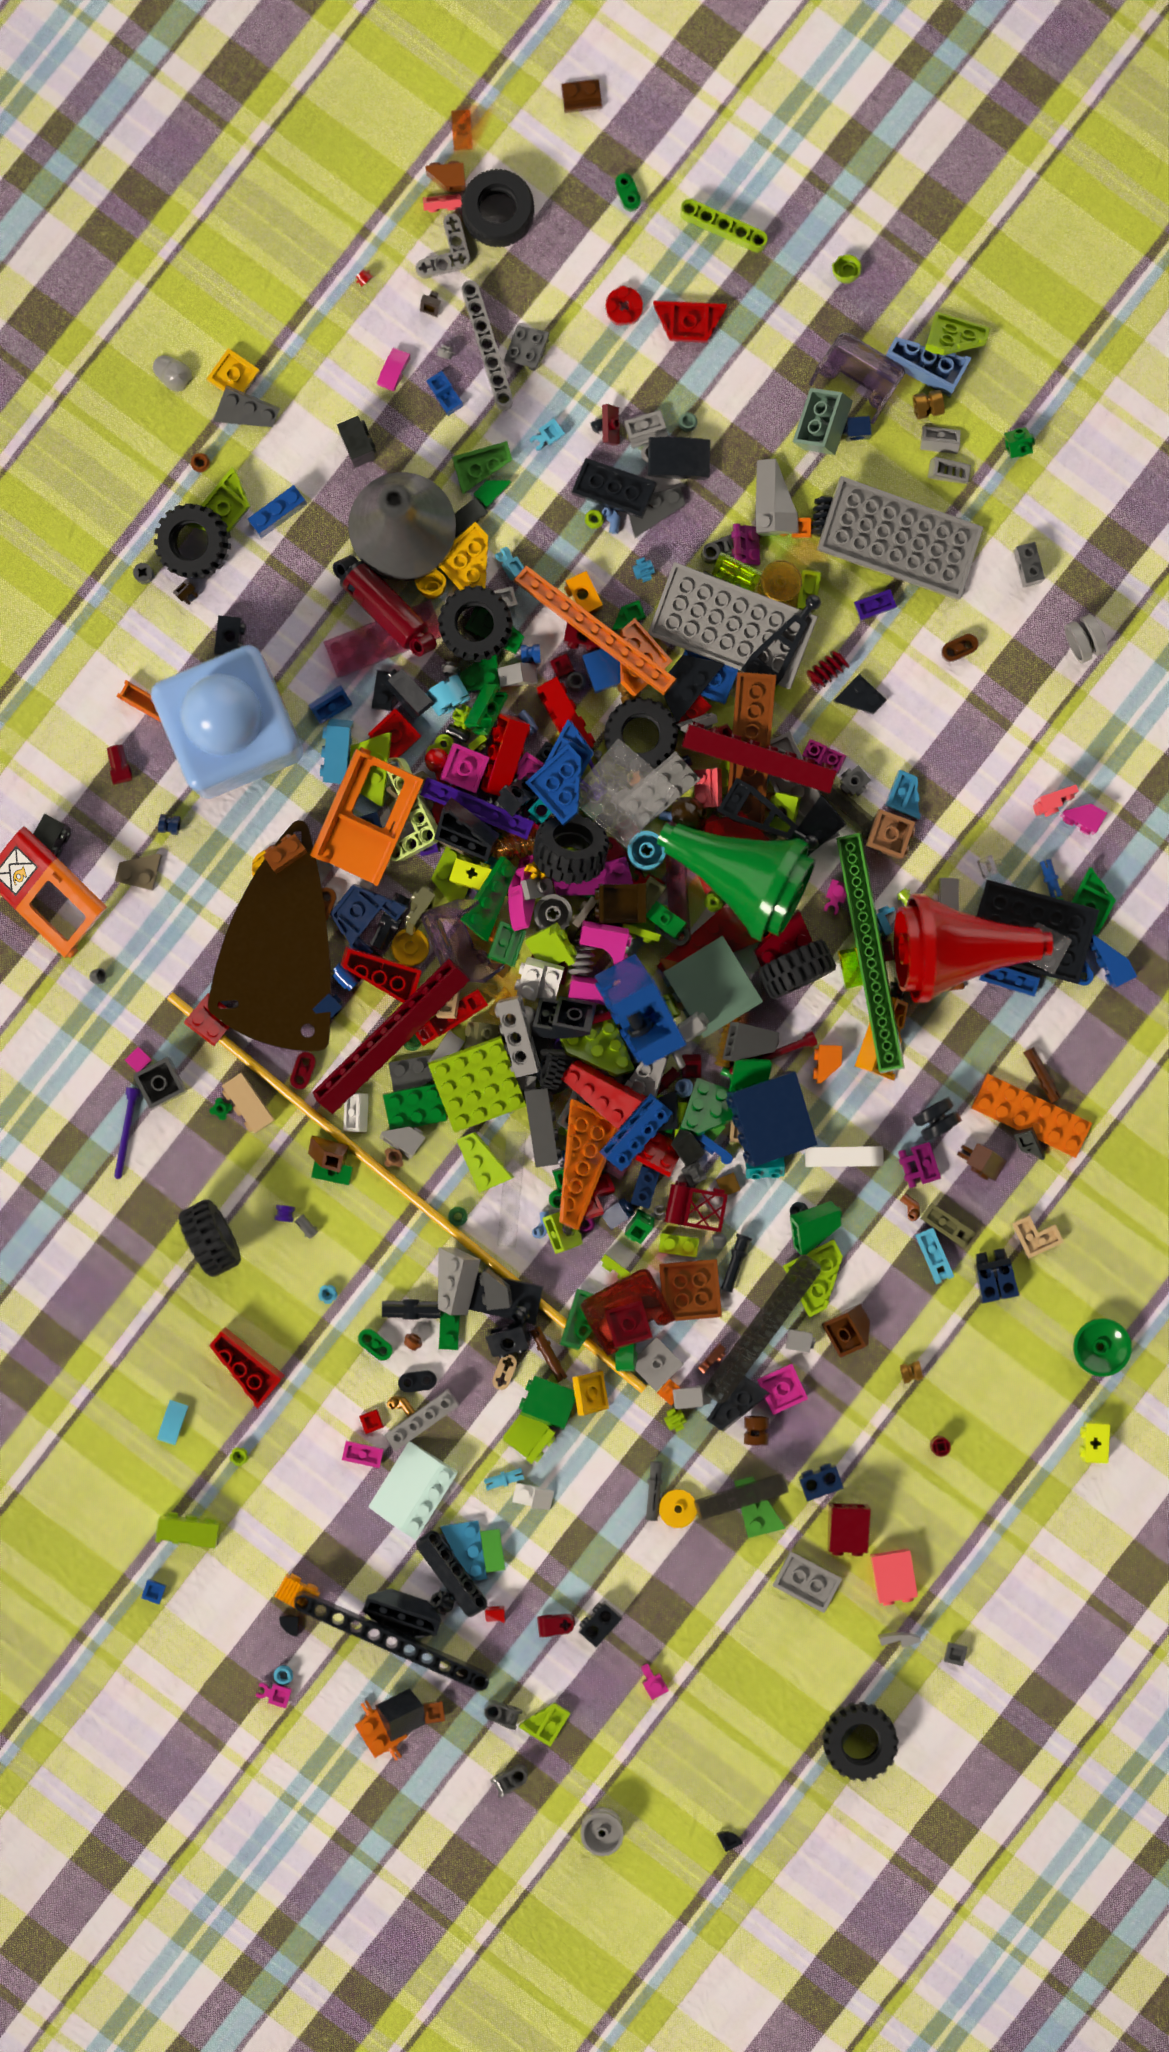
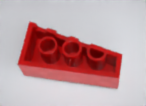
M556 676L536 688L537 694L559 734L567 720L570 719L593 750V744L596 741L591 732L587 734L584 728L586 723L582 716L578 717L575 711L577 707L573 700H569L566 695L568 691L563 682L560 683Z
M350 947L345 948L340 964L346 970L402 1003L416 991L422 972L419 968Z
M580 1060L572 1063L565 1071L563 1078H561L617 1129L622 1127L647 1098L642 1093L639 1094L633 1091L627 1085L620 1084L614 1078L607 1077L600 1073L599 1070Z
M226 1327L219 1332L209 1345L222 1364L230 1371L231 1376L243 1388L245 1394L250 1397L257 1409L285 1376Z

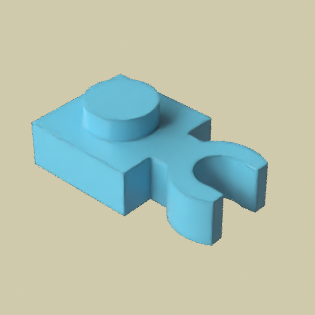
M553 418L538 429L540 435L532 436L530 443L536 440L539 441L540 444L535 449L540 451L544 443L547 442L551 446L565 436V433Z

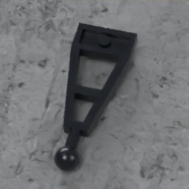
M817 595L808 596L806 607L800 615L794 614L749 657L741 671L775 674L776 688L784 677L808 625L806 618L812 610L820 607L821 599ZM796 621L801 626L794 641L791 642L782 634ZM776 639L790 648L779 673L758 658Z
M739 778L735 779L717 810L718 813L734 822L788 840L792 836L796 839L799 838L810 844L809 850L816 849L819 844L816 836L805 835L796 830L798 827L796 823L753 786ZM750 793L771 810L763 824L738 816ZM775 815L790 827L788 832L770 827Z

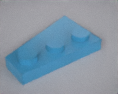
M479 1520L440 1526L455 1557L473 1581L487 1579Z

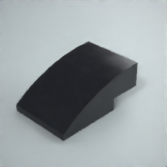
M650 437L648 444V476L678 480H705L710 478V439Z
M559 996L558 1001L540 997L532 1026V1036L565 1039L590 1035L597 1003Z

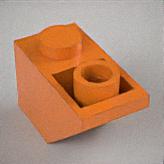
M818 1045V1049H814V1060H817V1068H813V1079H816V1084H821L842 1065V1046Z

